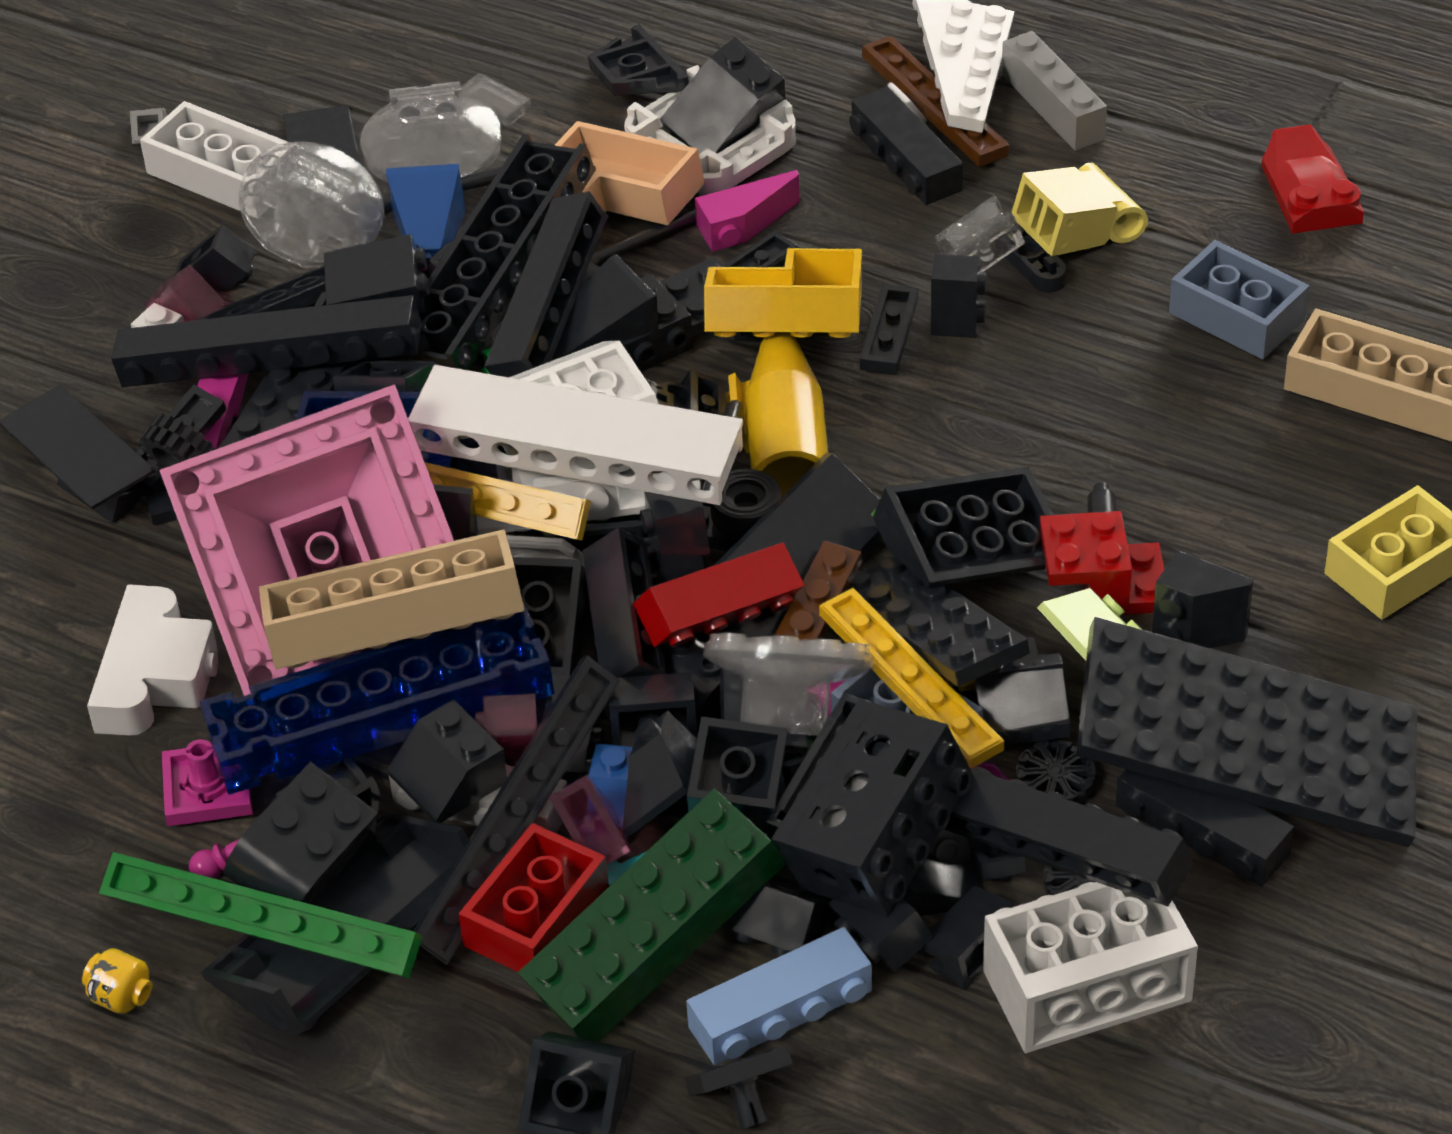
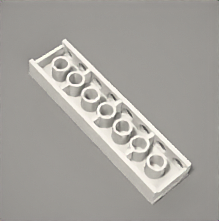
M439 365L433 366L408 418L420 451L720 505L722 502L723 488L738 452L741 453L743 448V419ZM430 429L436 432L441 437V440L430 441L422 436L424 430ZM471 437L480 446L478 448H468L461 444L459 439ZM509 444L518 451V454H504L498 447ZM548 451L556 457L557 461L545 462L538 458L536 453ZM587 458L595 464L596 468H581L575 463V460ZM626 465L635 472V475L630 477L620 475L613 467ZM665 472L672 476L675 481L670 484L661 483L654 478L653 474ZM705 479L714 486V489L710 491L700 490L694 486L692 481Z

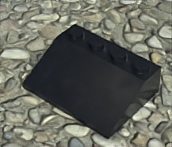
M1029 466L885 487L873 516L887 549L927 587L1046 569L1040 533V516L1053 514Z

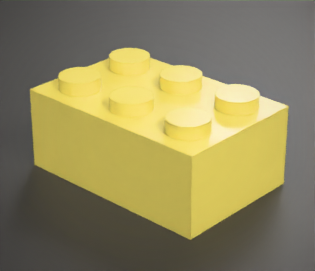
M1417 485L1329 539L1325 574L1383 620L1452 576V511Z

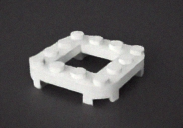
M698 65L686 70L689 82L698 73ZM682 91L669 92L645 108L634 102L627 109L628 116L624 124L625 132L685 145L671 136V132L660 123V118ZM784 99L759 115L760 124L752 129L751 133L720 153L716 154L712 150L706 149L699 154L705 182L697 192L699 196L734 187L796 145L795 118L792 105Z

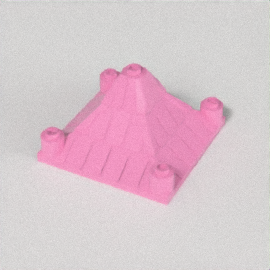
M395 384L159 470L248 705L259 700L269 699L277 693L421 640L407 638L391 642L386 647L379 649L365 648L349 652L341 658L331 659L327 657L310 661L299 668L284 667L275 670L263 625L259 586L454 541ZM445 630L433 632V633H432L431 635H429V636H432V635H434V634L443 632V631H445Z

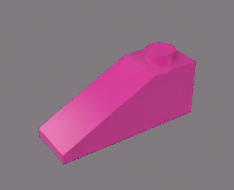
M797 170L696 197L697 227L711 251L746 243L800 202L799 173Z

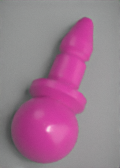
M239 840L228 844L225 848L217 843L213 845L212 850L203 849L196 852L189 861V872L218 879Z

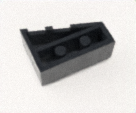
M644 492L645 509L640 510V519L643 530L648 535V538L642 540L647 545L653 586L706 569V554H710L704 509L701 502Z

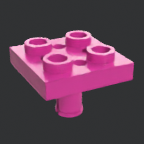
M198 739L189 743L186 748L162 751L164 811L167 827L253 815L249 755L246 740L211 744L207 740ZM213 800L211 803H204L205 801Z

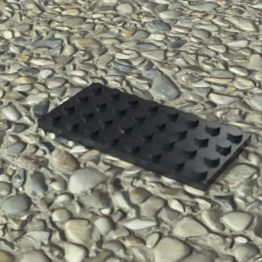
M1094 617L1089 627L1076 756L1406 847L1410 846L1415 838L1417 706Z

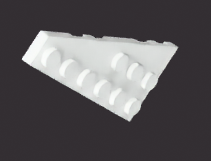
M913 0L914 10L918 12L917 22L919 27H922L924 33L923 43L930 67L935 72L936 88L940 89V102L947 126L982 133L1002 62L1003 41L1008 40L1014 11L1005 10L997 5L985 6L974 4L968 0Z

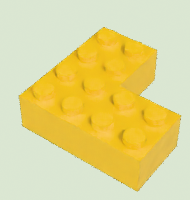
M787 248L785 267H709L704 285L705 332H714V335L719 337L735 336L736 332H752V335L756 337H770L775 335V332H790V335L793 337H810L813 335V332H828L829 336L835 338L849 337L851 333H859L862 294V249Z

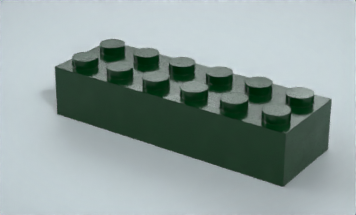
M714 788L527 963L518 974L532 992L576 1037L599 1042L786 864L772 840Z

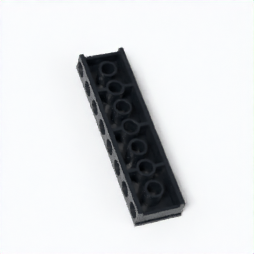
M522 135L427 280L430 295L424 297L425 313L419 314L422 328L418 354L394 356L395 360L436 361V365L469 371L509 307L552 199L582 193L596 171L586 144L580 143L574 149L532 142L530 135Z

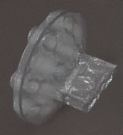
M460 81L431 84V86L418 88L414 86L389 89L390 103L371 116L365 124L360 138L362 157L365 164L373 174L386 182V168L459 164L461 178L480 173L494 162L502 145L501 126L497 116L484 103L472 97L462 95Z
M288 142L263 151L247 167L239 189L240 211L254 237L266 250L272 251L276 255L301 267L324 266L325 252L375 242L383 223L384 204L382 195L369 172L349 155L323 144Z
M720 633L710 634V641L704 644L703 651L704 658L722 669L744 678L741 722L788 728L791 734L819 735L828 719L830 684L851 679L874 667V655L869 652L870 644H840L841 640L803 639L802 641L799 640V637L773 635L746 638L745 634Z

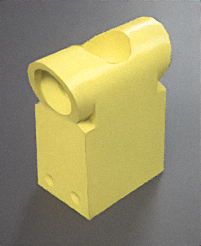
M1092 162L1086 163L1079 169L1069 167L1023 173L1011 217L1051 257L1105 245L1109 239L1116 243L1131 242L1137 239L1148 225L1146 212Z

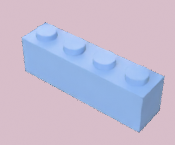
M842 927L686 1000L688 1027L714 1066L728 1059H736L747 1050L763 1042L776 1040L787 1031L803 1023L816 1021L827 1012L841 1005L853 1003L863 998L865 994L872 991L871 963L846 928Z

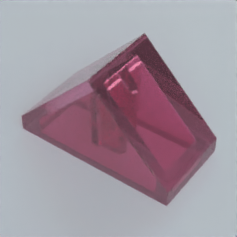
M188 265L165 281L145 302L146 309L153 303H156L183 315L184 322L195 321L198 317L227 306L219 294L191 265Z
M588 775L549 796L574 842L606 856L607 864L631 851L613 805Z

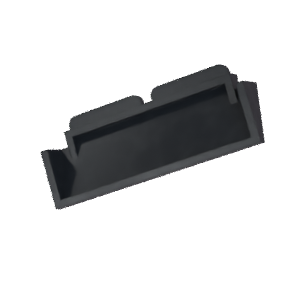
M826 453L713 566L784 542L802 581L823 541L861 551L863 561L879 544V530L871 513L877 508L880 499L833 453ZM790 606L777 612H772L770 607L763 609L758 617L743 624H739L737 619L729 621L726 628L712 635L706 636L704 631L700 633L725 653L737 652L744 645L748 652H758L760 656L764 657Z

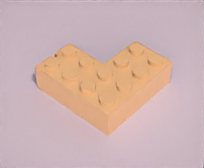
M579 121L555 144L556 146L574 149L580 143L586 144L596 171L582 192L590 191L604 212L610 211L669 225L705 184L698 148Z

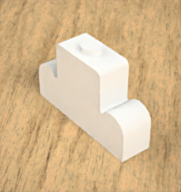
M127 585L87 705L94 733L138 735L149 729L154 722L152 705L198 708L202 705L210 677H215L218 670V649L212 622L210 620L181 618L177 598L169 588Z

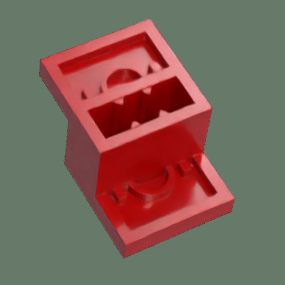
M1121 511L1040 516V533L1049 586L1083 584V590L1090 588L1101 599L1109 594L1125 611L1122 615L1153 613L1156 581L1164 571L1159 542L1127 544Z

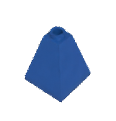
M459 164L386 168L393 215L401 236L412 234L415 244H418L419 248H423L426 256L427 270L424 271H429V260L445 244L455 239L465 215V201Z

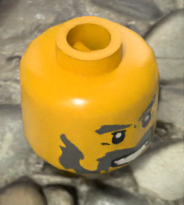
M110 948L102 954H95L87 963L82 976V983L86 986L85 992L88 999L119 1014H126L133 1010L136 1005L142 1006L145 1004L153 986L152 982L149 981V968L145 961L114 948Z

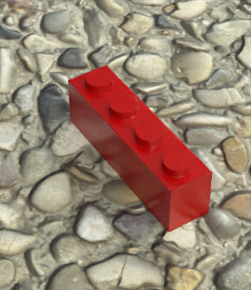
M784 542L650 587L633 605L654 648L670 643L672 648L692 640L695 637V633L704 631L706 636L717 633L726 628L729 621L737 619L739 624L746 623L758 617L763 609L770 607L772 612L780 611L794 603L792 596L805 585Z

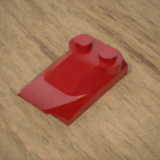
M1308 124L1275 129L1272 132L1268 148L1262 157L1261 166L1292 234L1363 224L1364 211L1360 204L1361 191L1359 187L1347 179L1334 152L1314 127Z

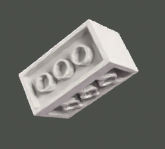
M1088 882L1072 890L1055 895H1045L1036 901L1013 908H1002L993 914L986 915L983 972L1024 1053H1028L1191 1002L1198 945L1173 901L1167 907L1097 882Z

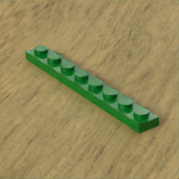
M115 852L112 853L99 894L112 899L407 979L410 978L423 937L416 932Z

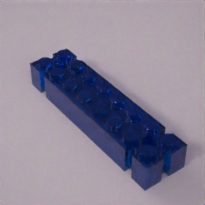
M523 603L525 611L515 613L506 619H493V621L480 625L478 622H475L464 629L450 628L433 632L422 639L407 638L390 643L383 648L367 650L249 686L250 694L236 699L233 692H228L199 701L207 734L213 746V752L217 758L228 795L260 786V777L274 772L279 780L300 773L310 762L317 767H321L405 741L419 719L453 699L473 719L506 710L505 701L519 697L522 704L554 695L550 660L540 637L536 638L535 627L525 604Z

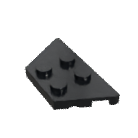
M640 24L631 28L632 36L622 42L621 38L616 37L608 42L605 47L597 49L588 55L589 68L613 96L683 91L689 84L688 76Z

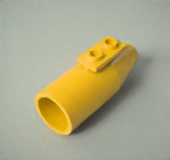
M776 332L775 335L765 337L762 340L750 380L741 383L736 373L728 375L729 392L725 393L727 406L732 400H738L743 404V411L740 419H743L742 440L743 447L750 456V469L759 470L772 476L779 484L783 496L824 454L828 453L823 396L820 385L796 338L785 332Z

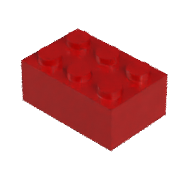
M532 823L459 912L463 946L519 972L609 887L606 856Z

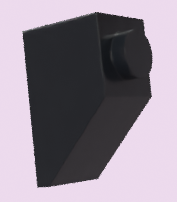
M221 225L179 261L171 285L176 289L227 292L238 282L243 284L251 276L254 270V266L251 264L256 249L224 225Z

